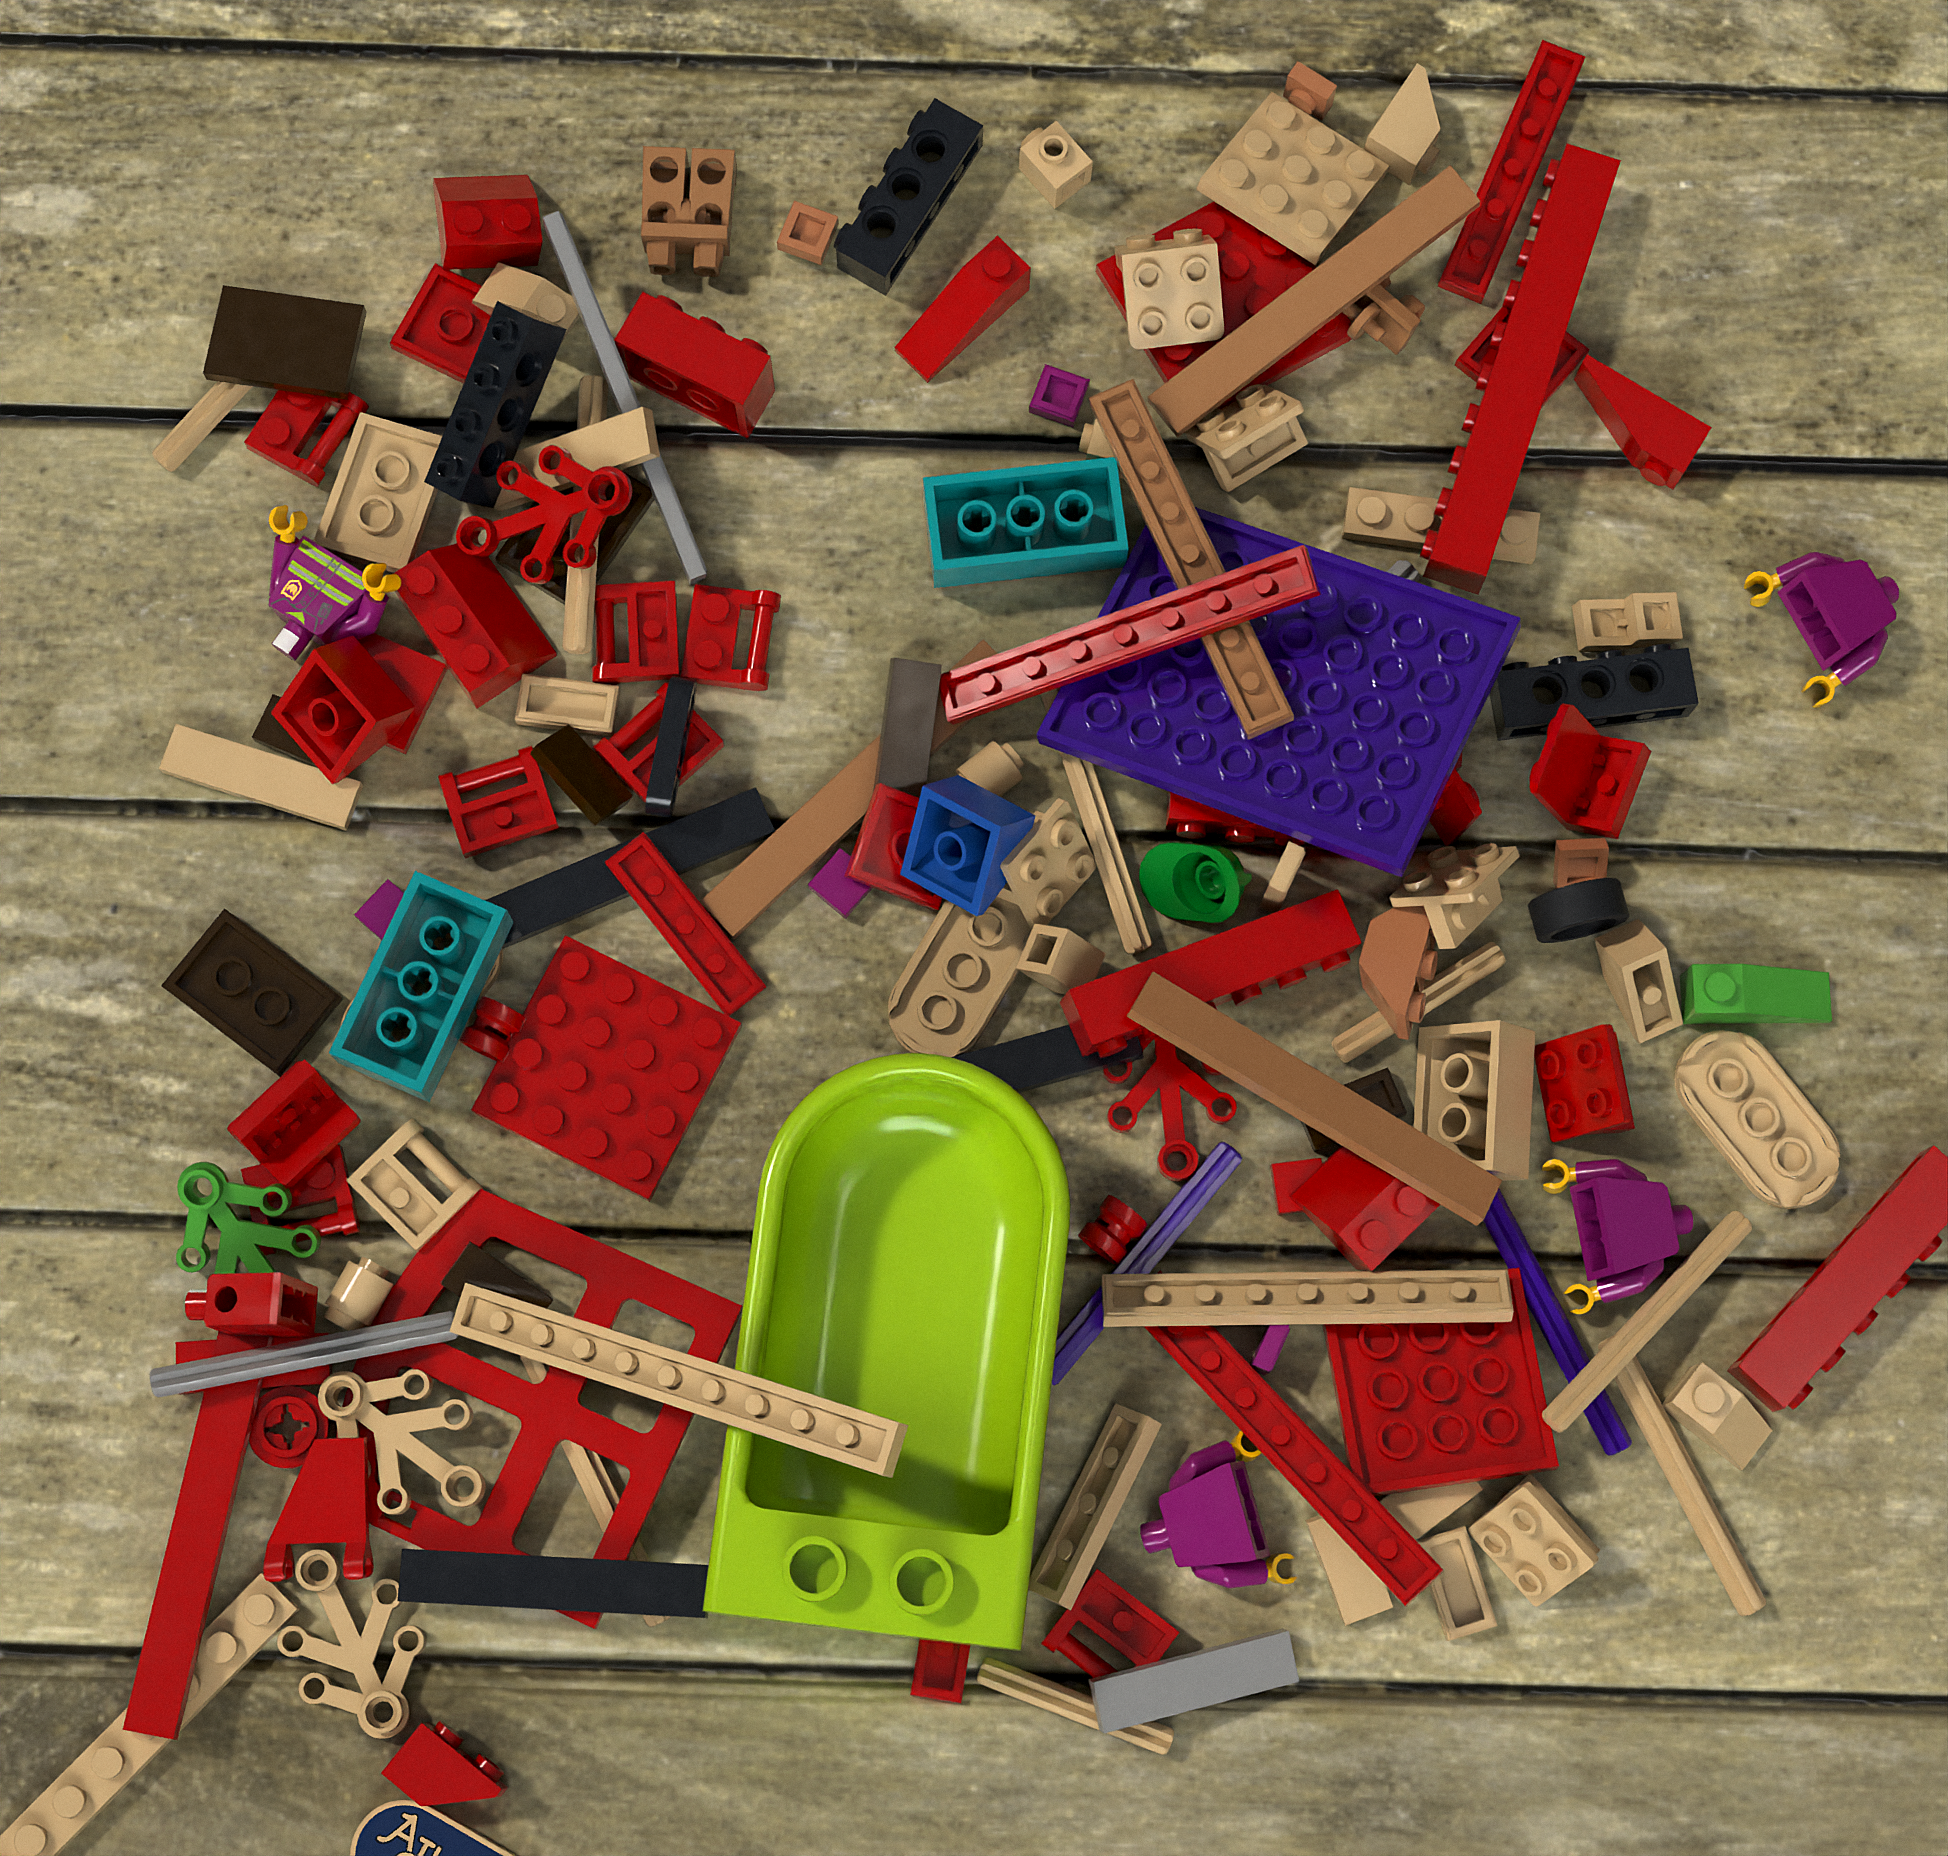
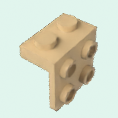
M1202 229L1173 232L1174 239L1155 241V235H1135L1126 238V245L1115 246L1116 265L1121 270L1123 277L1128 341L1134 349L1213 341L1223 336L1224 321L1217 243L1210 235H1202Z

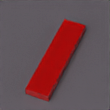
M644 832L605 861L606 866L725 1015L732 1016L767 988Z

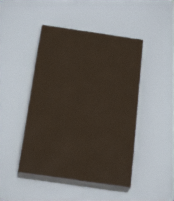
M223 285L203 374L206 380L348 400L367 311L364 305Z
M627 473L625 474L629 477L632 485V497L624 511L618 515L607 517L599 533L596 584L655 500L650 487ZM613 483L606 488L605 496L607 500H611L614 495L615 486ZM573 487L559 492L564 495L573 493ZM534 501V502L532 503V505L530 506V508L535 507V506H538V505H541V504H539L538 502ZM571 520L551 558L554 565L552 578L545 584L528 582L564 605L568 565L563 559V548L570 539ZM544 526L508 538L495 556L496 563L525 580L520 572L521 562L524 557L531 554ZM539 560L532 567L534 577L539 576L542 571V564Z
M225 908L161 985L279 1077L282 1076L343 1000L336 992Z

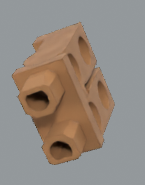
M643 146L641 238L644 251L647 253L651 274H674L676 270V254L694 255V274L704 277H718L720 275L724 256H730L734 187L736 186L737 177L735 150L692 148L689 198H686L689 180V162L686 148ZM660 160H669L672 162H662Z

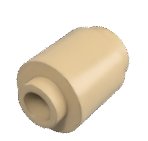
M992 741L957 768L956 773L1001 797L1023 779L1019 769L1024 766V763L1008 743L1000 747L996 742Z
M365 1257L361 1258L358 1265L348 1261L325 1302L329 1307L323 1318L348 1331L364 1328L365 1325L370 1327L393 1286L392 1283L385 1280L389 1270Z

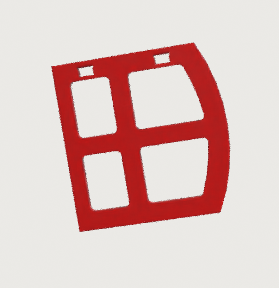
M480 1189L416 1253L392 1287L371 1326L427 1316L442 1293L447 1289L440 1284L441 1280L469 1241L482 1249L492 1239L505 1241L584 1277L587 1281V1288L573 1317L612 1329L623 1304L628 1300H636L691 1325L695 1330V1337L687 1354L717 1364L742 1313L743 1306ZM443 1342L357 1359L352 1372L361 1376L365 1382L395 1378L401 1369L410 1367L424 1371L436 1380L511 1413L521 1421L520 1432L484 1509L474 1525L468 1526L411 1499L409 1508L417 1511L411 1528L384 1516L385 1513L377 1504V1495L381 1490V1486L378 1481V1462L374 1432L358 1421L359 1437H367L368 1460L371 1464V1474L368 1478L369 1524L424 1550L530 1555L516 1547L514 1543L515 1536L558 1444L561 1441L569 1440L626 1466L630 1472L628 1483L593 1556V1559L628 1561L695 1413L664 1403L652 1430L648 1433H640L591 1411L581 1404L580 1397L589 1379L587 1377L550 1365L544 1380L538 1384H532ZM347 1388L342 1407L348 1406L353 1400V1392L350 1388ZM391 1399L371 1404L387 1415ZM393 1490L389 1492L386 1497L388 1507H390L393 1500L402 1503V1495ZM555 1610L593 1629H597L603 1613Z

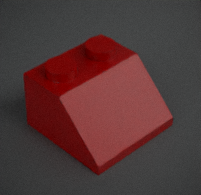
M528 175L433 178L443 270L495 268L498 262L511 267L538 266L543 240L538 198Z
M350 636L313 649L271 714L333 785L340 782L392 740L415 706L354 636Z
M1344 1146L1339 1147L1290 1195L1292 1200L1356 1270L1373 1271L1441 1205Z

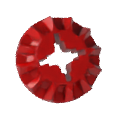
M295 1386L278 1387L258 1399L249 1444L254 1453L265 1463L278 1468L294 1469L303 1465L314 1439L327 1438L330 1420L323 1414L318 1398L311 1392ZM286 1406H288V1411L291 1413L293 1420L305 1424L309 1423V1427H303L302 1430L294 1433L292 1449H290V1443H287L285 1435L268 1432V1429L276 1428V1425L284 1423V1415L287 1414Z

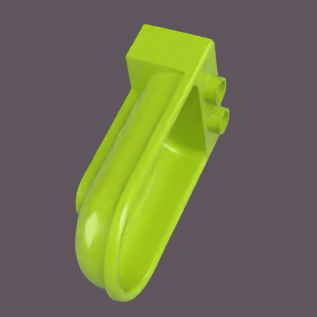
M905 1053L873 1058L855 1064L818 1085L802 1099L779 1129L768 1151L759 1184L735 1369L906 1424L908 1428L893 1477L890 1478L727 1424L702 1611L717 1615L1012 1651L1022 1649L1070 1228L1071 1204L1065 1165L1050 1130L1028 1101L994 1074L971 1063L936 1054Z

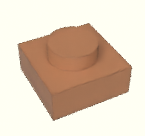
M1297 61L1287 75L1283 97L1308 115L1312 114L1322 121L1333 105L1337 85Z
M794 201L777 240V249L822 265L839 225L838 216Z
M1606 839L1556 840L1553 875L1555 889L1587 880L1607 878L1609 847Z

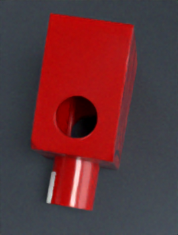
M281 1272L211 1274L207 1279V1289H191L188 1291L185 1299V1313L189 1320H204L206 1327L229 1335L314 1338L318 1287Z

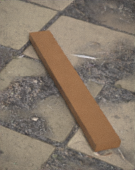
M1448 166L1148 396V403L1178 438L1480 206V199L1452 166Z
M1134 379L1089 397L1093 413L1177 590L1225 573L1222 563ZM1249 621L1200 638L1248 740L1294 720V714Z
M983 639L949 671L998 653ZM938 691L930 758L971 720L969 719L955 725L949 723L940 691ZM881 734L699 901L709 915L733 940L864 820L873 795Z
M1151 973L1127 1014L1128 1018L1472 1224L1478 1226L1484 1220L1502 1182L1501 1179L1157 973Z

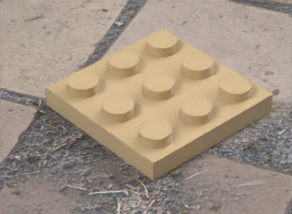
M1271 91L1200 178L1196 190L1316 265L1383 180L1390 165Z

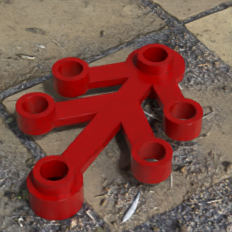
M549 445L540 452L538 462L541 470L549 475L564 476L583 489L564 495L531 476L524 464L515 461L503 462L496 472V479L500 487L513 492H520L541 505L493 522L490 519L479 516L465 518L459 524L456 531V541L463 552L469 555L485 557L496 550L500 541L544 526L531 554L522 560L520 572L522 577L528 582L545 584L554 574V565L551 558L572 516L587 510L575 539L569 540L563 548V559L567 565L577 569H588L594 564L597 557L594 543L607 517L620 514L629 505L632 497L631 481L618 468L605 466L592 471L572 460V456L567 449L555 445ZM555 453H559L560 464L557 468L552 469L550 464L551 458ZM516 468L518 478L511 485L508 475L512 469ZM613 483L615 486L614 495L611 500H607L605 496L606 488ZM485 529L487 537L485 543L481 546L478 537L480 532ZM582 545L585 555L580 562H577L575 560V551ZM539 560L542 564V571L539 576L534 577L532 567Z
M1142 1034L1138 1036L1142 1051L1154 1040L1156 1061L1127 1096L1109 1108L1107 1123L1117 1133L1129 1132L1134 1128L1140 1110L1159 1089L1165 1145L1159 1151L1157 1166L1160 1173L1168 1180L1183 1181L1194 1173L1198 1165V1153L1191 1143L1185 1141L1180 1087L1206 1108L1207 1117L1216 1124H1226L1231 1121L1236 1113L1237 1104L1230 1094L1218 1092L1176 1057L1175 1045L1162 1037L1146 1041ZM1134 1061L1125 1063L1127 1071L1122 1076L1112 1075L1108 1068L1102 1070V1074L1108 1082L1122 1084L1129 1079ZM1200 1061L1206 1073L1214 1076L1222 1074ZM1217 1100H1224L1230 1106V1113L1224 1117L1218 1116L1213 1112L1212 1104ZM1118 1109H1126L1131 1114L1132 1120L1127 1125H1118L1113 1119V1113ZM1174 1153L1181 1154L1186 1160V1167L1179 1171L1171 1169L1167 1162L1168 1157Z

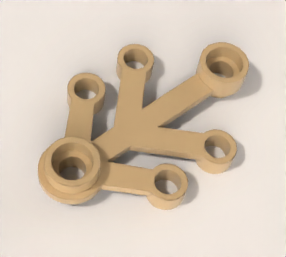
M418 1369L408 1370L401 1377L365 1382L361 1376L349 1371L333 1373L324 1380L319 1389L318 1403L320 1409L326 1417L336 1421L338 1438L359 1437L358 1421L374 1432L381 1490L377 1495V1504L384 1513L401 1515L409 1509L411 1504V1494L402 1485L398 1451L441 1482L442 1495L449 1504L460 1508H469L480 1502L485 1494L486 1483L483 1475L477 1469L466 1465L454 1466L411 1434L413 1432L443 1427L453 1431L466 1429L473 1420V1411L468 1403L459 1399H451L440 1407L386 1415L371 1403L401 1396L412 1401H423L432 1393V1378L426 1372ZM421 1376L424 1380V1388L420 1393L412 1395L408 1390V1383L413 1377ZM350 1388L353 1392V1400L348 1406L341 1407L337 1400L338 1394L342 1389ZM459 1405L464 1410V1418L456 1425L451 1424L448 1419V1413L452 1407ZM368 1460V1478H369V1477H370V1474H371V1464H370V1462H369V1460ZM469 1477L474 1483V1490L469 1496L462 1497L457 1490L458 1483L463 1478ZM392 1490H399L402 1495V1503L398 1508L390 1509L386 1503V1497Z
M319 1549L304 1553L296 1564V1578L302 1587L317 1592L341 1646L312 1637L305 1628L292 1625L285 1627L279 1633L277 1638L278 1649L288 1657L305 1656L354 1673L362 1693L332 1685L329 1677L323 1673H309L299 1683L298 1691L301 1699L308 1704L325 1703L357 1714L361 1728L374 1738L385 1739L399 1734L407 1725L410 1716L409 1702L402 1691L414 1657L419 1655L426 1646V1635L421 1628L413 1625L399 1628L393 1637V1646L396 1652L382 1683L374 1666V1661L392 1611L402 1604V1602L397 1601L399 1581L385 1578L379 1580L373 1586L371 1592L373 1604L360 1635L336 1583L340 1576V1565L337 1558L332 1553ZM318 1561H324L329 1569L327 1577L322 1581H316L311 1575L312 1566ZM387 1584L393 1585L397 1591V1597L391 1604H384L379 1597L381 1588ZM297 1631L303 1638V1644L299 1650L292 1652L287 1648L285 1641L289 1633ZM407 1631L415 1632L419 1639L417 1647L412 1651H406L401 1646V1637ZM314 1678H318L324 1684L322 1696L316 1699L311 1698L307 1693V1685ZM381 1702H388L393 1708V1716L387 1722L379 1721L375 1714L376 1707Z

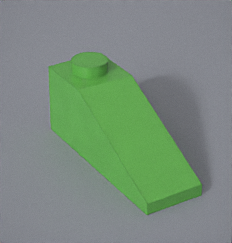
M1692 964L1679 976L1683 1024L1830 1023L1832 1021L1829 972L1751 964Z

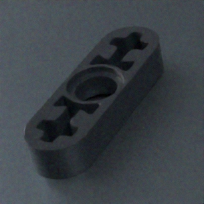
M671 676L647 789L646 814L672 817L693 716L697 680Z

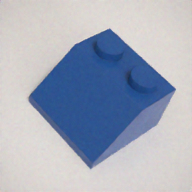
M959 775L923 785L900 875L975 916L983 915L1007 883L1000 868L1001 863L1033 828L1036 815Z

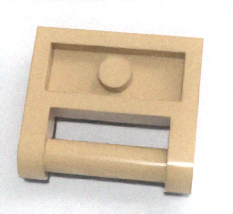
M410 1119L346 1181L418 1252L480 1189L484 1188L474 1178L467 1179L423 1135L424 1128L415 1119ZM409 1149L453 1193L443 1204L396 1159L404 1150Z

